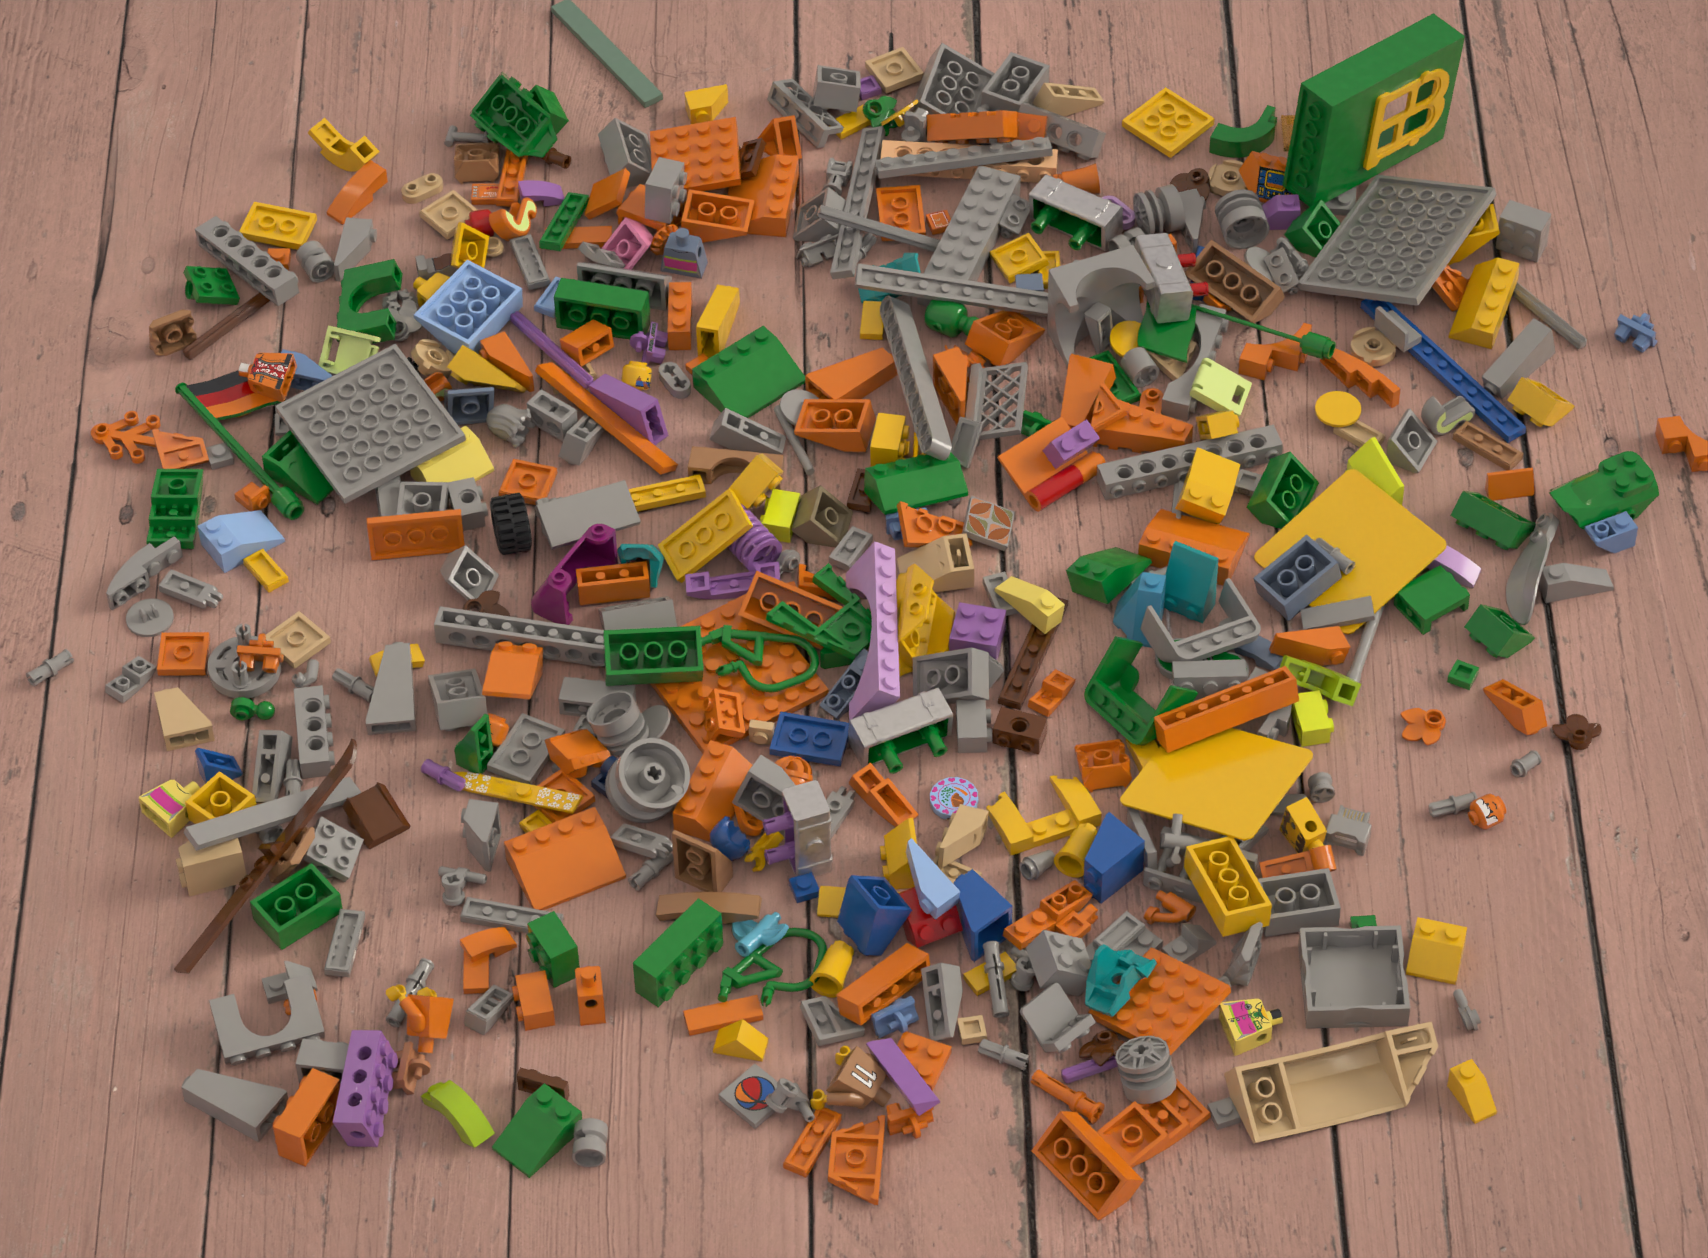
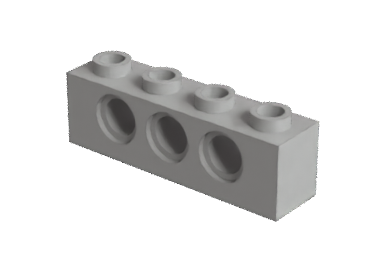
M1021 103L1019 109L1021 113L1048 116L1045 137L1049 138L1050 143L1058 145L1057 149L1070 153L1072 150L1078 153L1077 157L1085 160L1098 158L1106 135L1105 132L1030 103ZM1058 127L1062 129L1060 138L1056 136V129ZM1078 134L1082 139L1080 145L1075 143V137Z
M323 685L294 688L302 779L327 776L331 771V766L335 765L334 751H329V747L334 746L333 735L327 729L332 727L331 714L326 713V709H330L329 694L324 695Z

